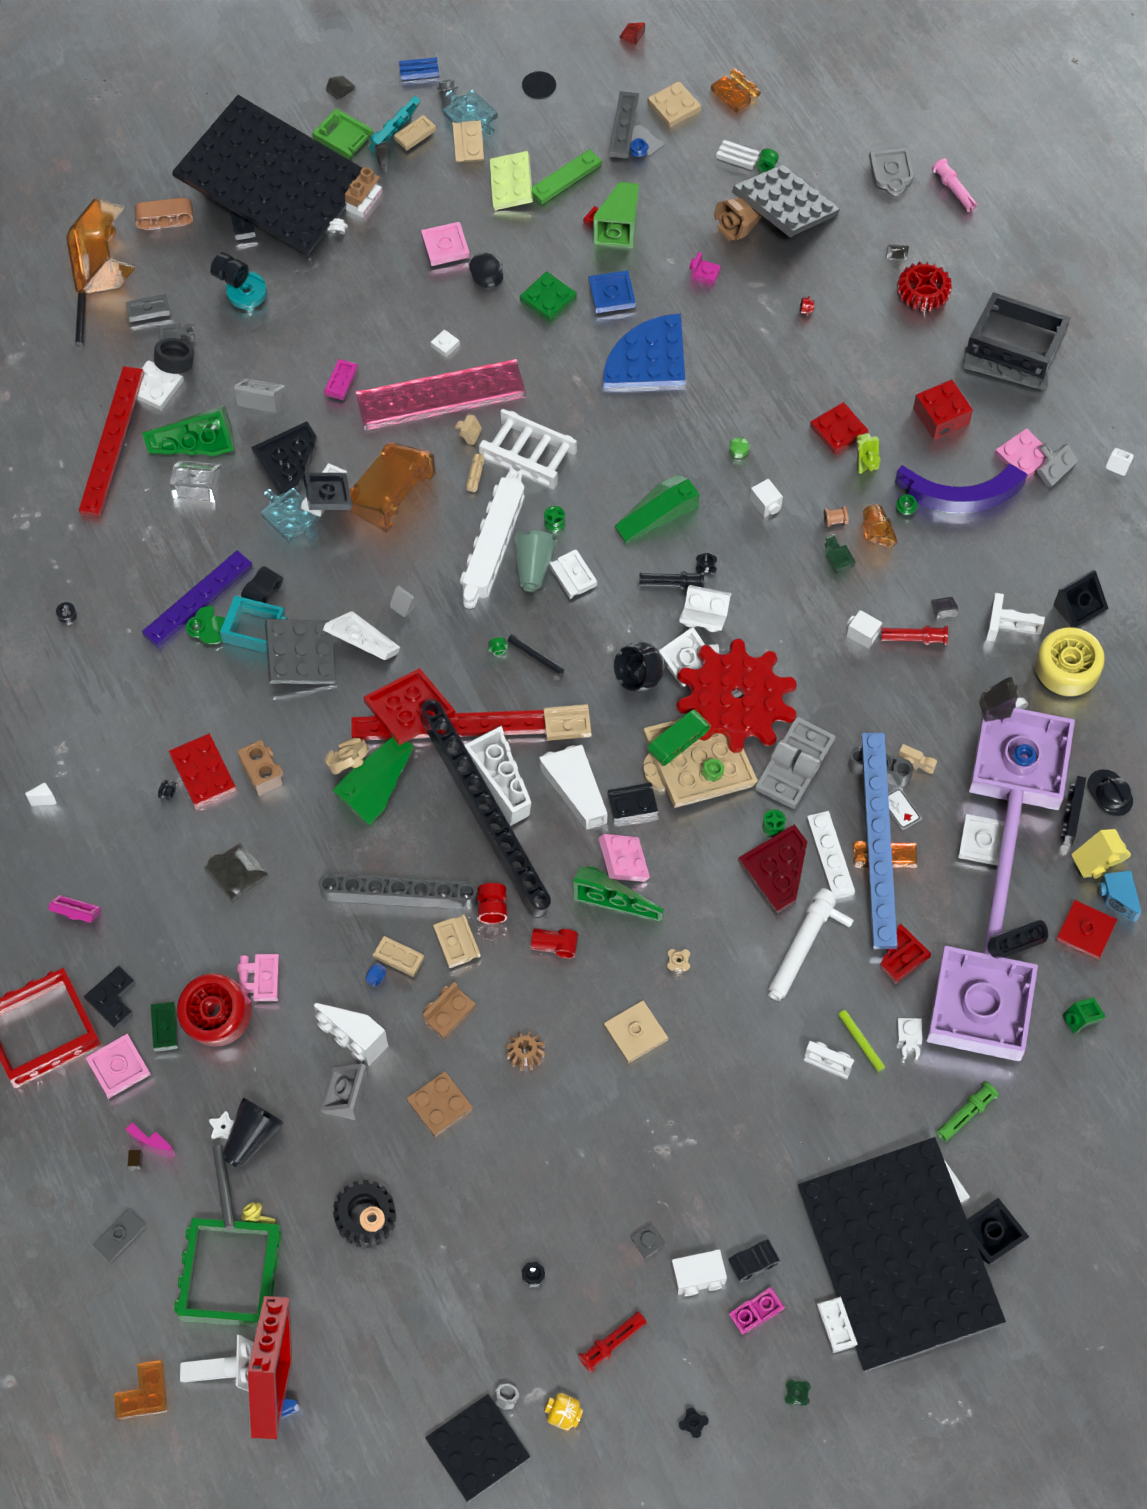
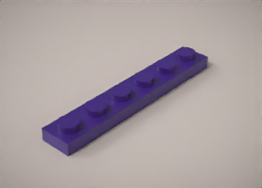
M238 550L235 551L142 631L143 636L155 647L159 648L185 626L189 619L195 617L199 609L208 606L253 567L252 562Z

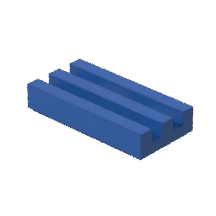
M437 57L399 61L401 80L439 77Z

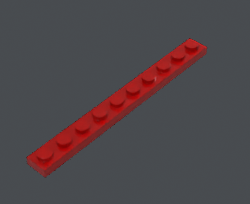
M544 710L455 713L456 716L449 719L459 737L482 736L500 726L503 728L504 735L546 734ZM375 716L351 717L352 739L360 738L362 741L389 740L392 738ZM436 730L439 734H446L444 730ZM424 732L412 739L430 737L427 732Z

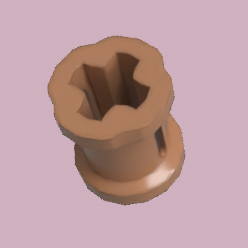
M846 506L834 510L824 508L825 526L830 527L832 524L840 523L848 525Z

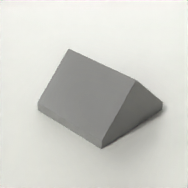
M247 378L234 385L237 406L272 413L278 412L285 386Z
M365 1064L332 1067L320 1112L356 1120L368 1079Z

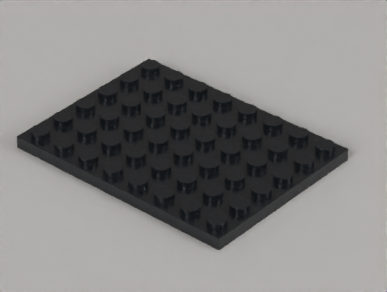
M237 95L175 167L172 176L308 256L327 233L330 221H333L335 218L338 219L346 209L345 193L350 188V184L360 175L362 167L242 96Z
M936 1137L798 1184L837 1297H841L857 1342L855 1348L864 1373L1006 1324L1005 1317Z

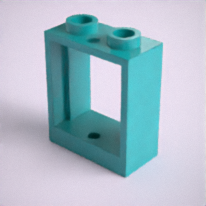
M234 595L220 630L222 642L267 654L266 640L238 634L236 630L243 613L266 619L288 620V617L285 616L284 608Z

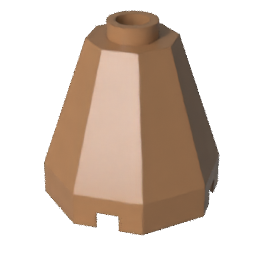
M741 198L726 199L718 202L714 212L715 220L718 219L720 223L717 225L718 230L729 241L740 240L746 237L763 217Z

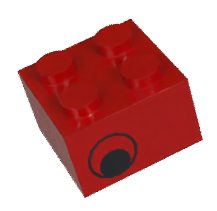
M952 379L916 394L913 406L914 411L933 439L969 425L973 409Z

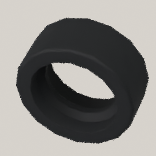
M166 338L156 343L154 363L160 370L171 374H181L190 370L193 365L194 350L188 342L177 338ZM167 354H176V355H179V356H181V357H180V358H173V357L167 356Z

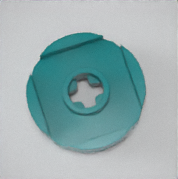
M254 272L248 273L245 282L239 288L226 284L228 301L233 306L245 309L246 311H253L267 296V287L264 279ZM248 288H250V292H243V289L247 290Z

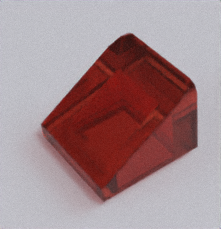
M628 23L619 38L637 45L645 33V23Z

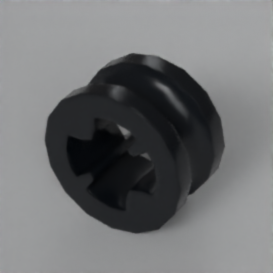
M64 602L57 606L56 615L61 623L70 624L76 620L77 612L72 603ZM66 610H70V614L67 613V616H63V612L66 613Z
M164 779L158 790V798H166V801H172L176 792V783H169L168 780Z

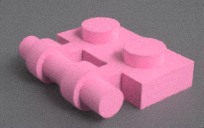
M255 954V963H249V956H240V963L237 965L239 984L242 985L248 994L254 993V1001H278L279 954ZM254 973V983H248V974Z

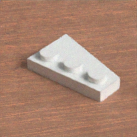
M353 611L325 623L323 628L324 631L383 660L397 655L400 646Z

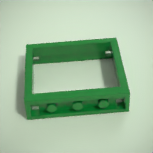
M192 1218L191 1226L187 1225L185 1233L188 1246L182 1252V1264H185L184 1272L179 1274L178 1289H181L180 1298H176L174 1304V1313H177L179 1320L184 1322L258 1327L264 1296L273 1297L282 1235L280 1225L234 1221V1229L226 1231L223 1220ZM199 1230L268 1235L257 1314L188 1309Z

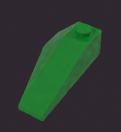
M225 405L142 432L148 453L216 456L235 450L232 426Z
M675 475L659 483L615 525V529L623 541L627 543L699 508L700 494L688 478Z
M390 738L367 757L362 765L349 772L333 789L337 799L371 826L386 809L387 801L392 791L395 790L396 782L404 770L414 746L408 741L398 745L393 738Z
M580 866L573 881V900L662 922L663 908L619 881L610 879L609 875L599 871L597 868Z

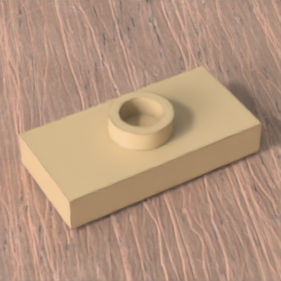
M422 115L394 135V140L408 151L435 132L436 125Z
M383 936L373 953V958L414 977L424 961L425 955Z

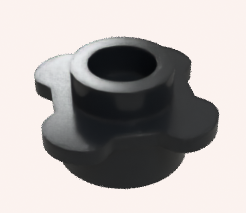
M703 553L696 557L698 566H696L697 573H716L715 563L717 562V557L715 555Z
M688 1408L684 1420L679 1422V1428L682 1431H686L693 1438L701 1437L703 1427L708 1425L709 1419L706 1415L698 1414L695 1408ZM695 1421L696 1425H692L691 1422Z

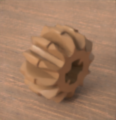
M529 1030L526 1036H523L522 1032L519 1031L518 1038L510 1037L511 1043L506 1044V1050L508 1051L506 1058L507 1060H512V1067L519 1064L520 1071H523L525 1066H528V1069L532 1071L533 1063L538 1066L541 1065L540 1058L545 1057V1051H543L545 1044L544 1042H539L540 1036L538 1034L531 1037V1031ZM524 1048L529 1049L527 1050V1053H522V1051H524Z

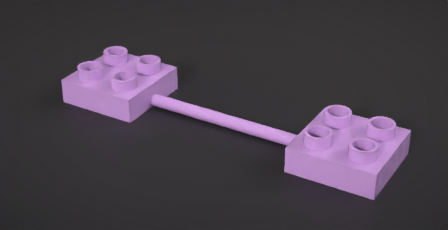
M988 702L985 704L981 717L969 793L1008 800L985 949L983 954L944 946L940 959L926 1042L1019 1062L1025 1053L1038 965L1007 958L996 959L989 953L987 944L992 935L1002 932L1022 803L1059 810L1064 796L1075 719ZM1023 744L1030 745L1036 752L1035 762L1027 767L1018 765L1013 759L1015 748ZM1024 754L1020 755L1022 758H1025V759L1028 758V757H1027L1026 755H1024Z

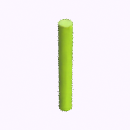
M846 1010L841 1011L838 1016L877 1072L885 1069V1065Z

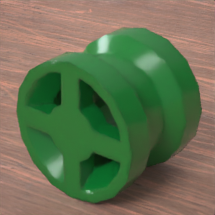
M769 148L763 149L756 162L757 169L764 173L776 168L775 164L779 160L778 153Z
M551 506L544 512V526L548 531L557 533L565 527V512L559 506Z
M772 809L765 813L762 829L766 835L774 837L784 831L786 817L783 812Z

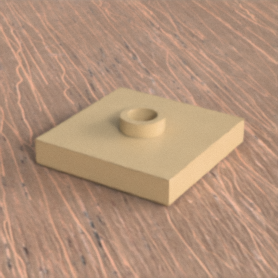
M644 1000L604 1023V1028L628 1064L668 1041V1036Z

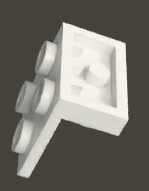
M689 585L685 607L679 622L684 623L687 627L700 626L705 627L707 631L711 632L722 631L728 615L731 593Z

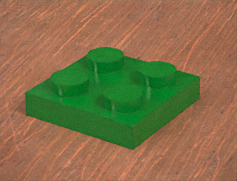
M547 271L520 295L521 302L549 322L577 298V292Z

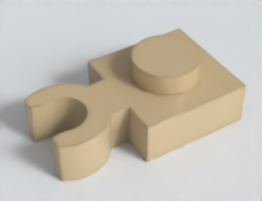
M904 744L899 751L898 757L909 760L913 764L914 769L918 770L919 767L925 772L933 774L937 764L936 759L925 757L923 752Z

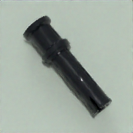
M686 571L681 572V574L640 572L639 586L680 587L682 590H686L689 585L704 588V572L700 574L687 573Z

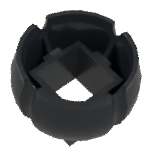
M646 642L630 643L621 648L620 653L616 654L614 660L617 680H622L621 686L629 691L644 692L654 688L662 679L664 670L668 666L658 649Z

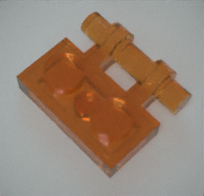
M734 68L730 72L733 78L730 80L726 75L711 84V91L737 113L751 103L750 95L757 98L760 96L761 91L757 89V85L754 82H749L746 79V75ZM741 84L744 87V89H740L738 85Z

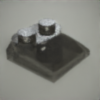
M242 843L237 844L222 855H214L204 867L205 872L232 903L269 876Z

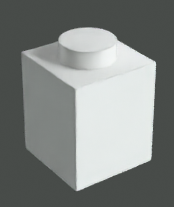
M769 479L751 488L750 501L763 517L770 514L773 515L781 509L783 496Z
M860 610L856 616L852 615L847 622V637L869 649L880 634L882 622Z

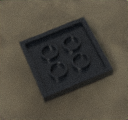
M489 1394L425 1437L467 1504L531 1459Z

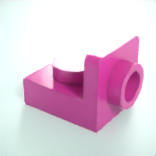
M698 252L696 258H692L689 270H692L691 279L714 286L721 271V266L702 260L703 253Z

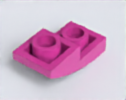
M770 1287L751 1301L748 1300L730 1312L729 1315L741 1334L745 1335L786 1308L772 1287Z

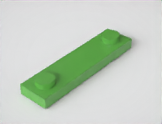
M588 149L532 186L533 197L543 205L600 167L602 160Z

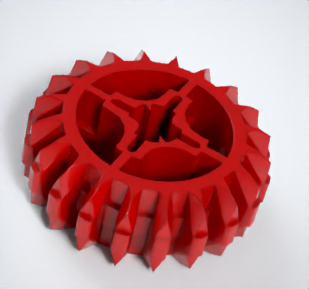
M919 261L917 266L912 263L910 267H905L897 282V292L901 296V302H906V307L912 306L913 311L916 308L920 309L921 313L924 309H927L929 313L932 308L938 310L940 306L946 304L952 292V281L949 278L948 272H943V267L937 268L936 263L929 265L928 261L925 264Z

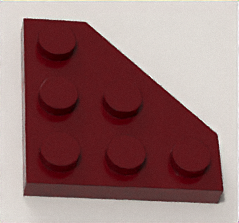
M795 824L738 857V862L776 914L796 903L808 841Z

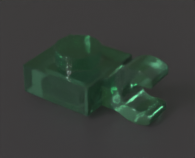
M834 535L825 538L827 542L824 545L828 551L826 558L835 573L855 566L856 561L846 545L840 547Z

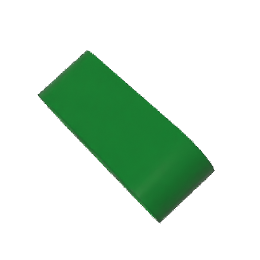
M694 709L654 739L647 747V750L661 766H665L709 731L711 725Z

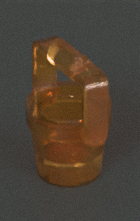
M878 504L866 507L863 511V528L867 540L877 545L893 548L898 541L892 528V523L883 507Z

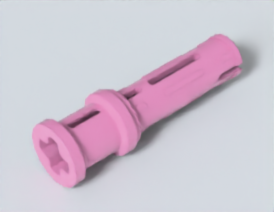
M943 158L933 165L932 171L939 175L942 179V184L951 189L967 212H970V209H975L977 202L958 180V173L950 168L948 160Z

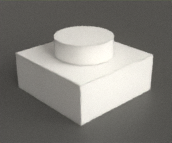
M443 330L431 341V347L444 357H448L460 345L459 340L446 330Z

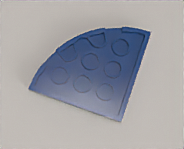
M681 313L650 319L627 332L616 343L608 356L603 374V388L685 385Z

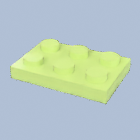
M528 151L491 158L490 170L494 210L532 203L531 168Z

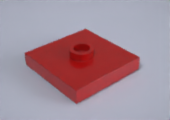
M1074 900L1056 941L1099 960L1117 919Z

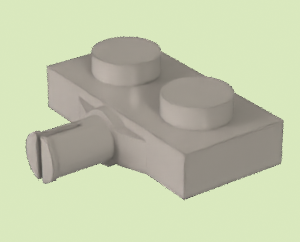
M1044 443L1040 446V449L1046 459L1036 471L1045 485L1051 487L1079 460L1068 444L1062 445L1057 451L1052 452L1048 444Z

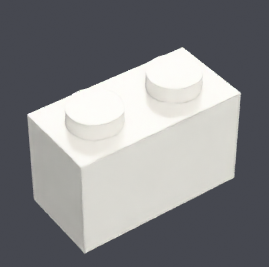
M720 1249L673 1259L671 1262L678 1295L684 1293V1296H692L699 1293L698 1290L708 1288V1291L721 1289L722 1285L726 1284L727 1276Z

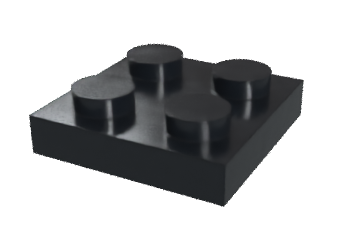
M304 473L303 480L309 510H351L352 500L346 473Z

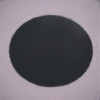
M535 71L525 76L522 81V88L531 97L544 98L555 91L556 80L547 72Z

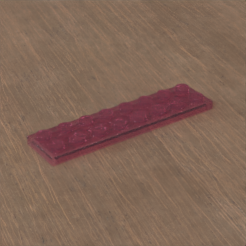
M516 359L356 392L365 430L526 397L525 387Z

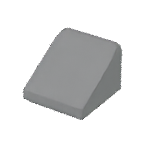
M397 586L390 602V608L406 618L415 609L414 596L401 586Z

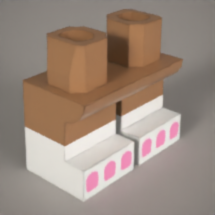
M363 167L360 175L350 184V188L345 193L346 210L362 218L382 193V187L377 185L380 177L375 175L372 169Z

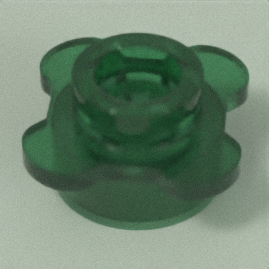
M787 1381L786 1388L788 1390L785 1402L788 1405L800 1404L802 1407H806L810 1402L808 1398V1391L811 1388L810 1384L806 1381ZM799 1391L800 1395H796L795 1392Z

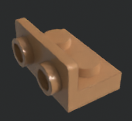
M455 982L450 986L446 985L439 993L440 997L434 1003L430 1002L423 1010L424 1023L444 1040L476 1007V1003L460 991L458 984Z

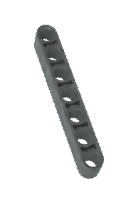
M334 873L325 874L319 880L321 896L325 900L333 902L450 909H471L477 904L476 886L468 881ZM328 885H334V886H335V887H334L333 889H331V890H326V889H325V887L328 886ZM351 886L358 887L355 891L347 890ZM376 887L381 889L376 893L371 892V889ZM396 889L404 890L400 894L393 893ZM420 890L426 891L424 895H417L416 893ZM441 892L450 893L446 897L439 896ZM465 893L472 894V896L469 898L462 897V895Z

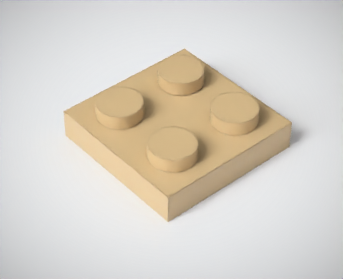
M680 81L653 94L647 100V103L669 128L701 111L700 103Z

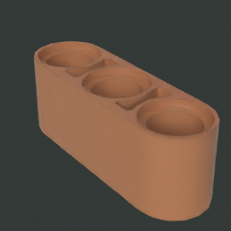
M187 198L148 201L135 205V223L140 229L188 225L193 221L192 202Z

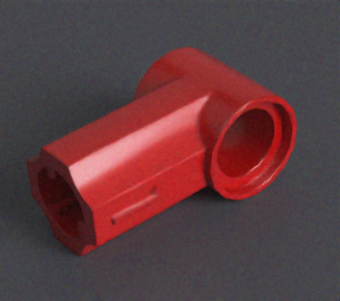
M534 928L531 938V950L553 952L561 958H574L579 934L570 929H561L556 932Z

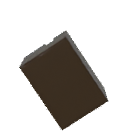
M129 1150L127 1167L130 1171H136V1169L142 1171V1151Z

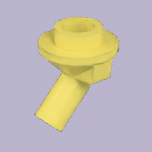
M249 1203L242 1210L241 1219L243 1221L275 1224L274 1218L261 1216V1203Z

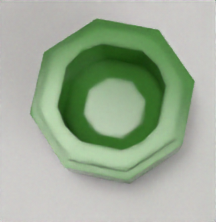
M734 438L730 441L729 453L734 458L743 459L749 454V442L745 438Z
M710 758L704 762L701 774L706 780L716 782L722 778L725 766L720 760Z

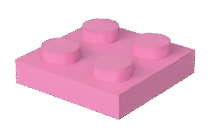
M460 222L421 230V236L431 266L470 258V252Z
M1027 428L995 451V455L1006 466L1011 463L1028 474L1026 479L1034 475L1046 459L1040 449L1043 443Z
M603 834L599 837L610 879L645 882L650 878L639 837Z
M128 1034L85 1057L108 1099L151 1075Z

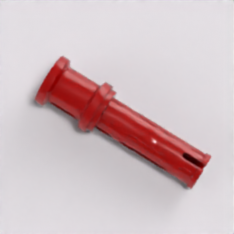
M926 625L923 629L882 627L881 641L923 642L925 645H929V643L948 644V626L930 628L929 625Z
M635 1312L633 1316L618 1326L603 1340H595L594 1345L585 1353H579L577 1357L589 1373H592L594 1368L604 1359H610L613 1350L647 1324L645 1318L640 1312ZM631 1326V1328L628 1331H626L623 1335L616 1339V1337L619 1334H621L625 1329ZM598 1353L596 1357H594L592 1360L590 1359L592 1356Z

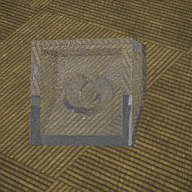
M180 460L173 466L169 483L173 498L215 502L222 465Z

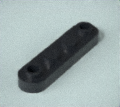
M1036 920L992 935L987 944L988 951L996 959L1024 951L1046 942L1048 928L1044 921Z

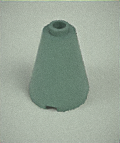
M522 530L514 535L519 586L523 587L524 591L535 592L536 589L541 588L557 544V538L552 539L553 535L550 533L530 530L529 534H523Z

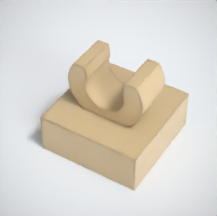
M467 415L465 421L457 422L455 429L460 430L459 436L464 437L467 444L475 445L482 427L475 415Z

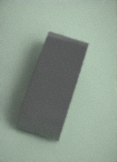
M855 747L850 752L848 768L852 773L864 776L863 762L860 763L854 760H863L862 747ZM886 754L888 783L901 787L908 785L914 770L913 764L907 759ZM898 771H904L907 774L901 775L898 773Z

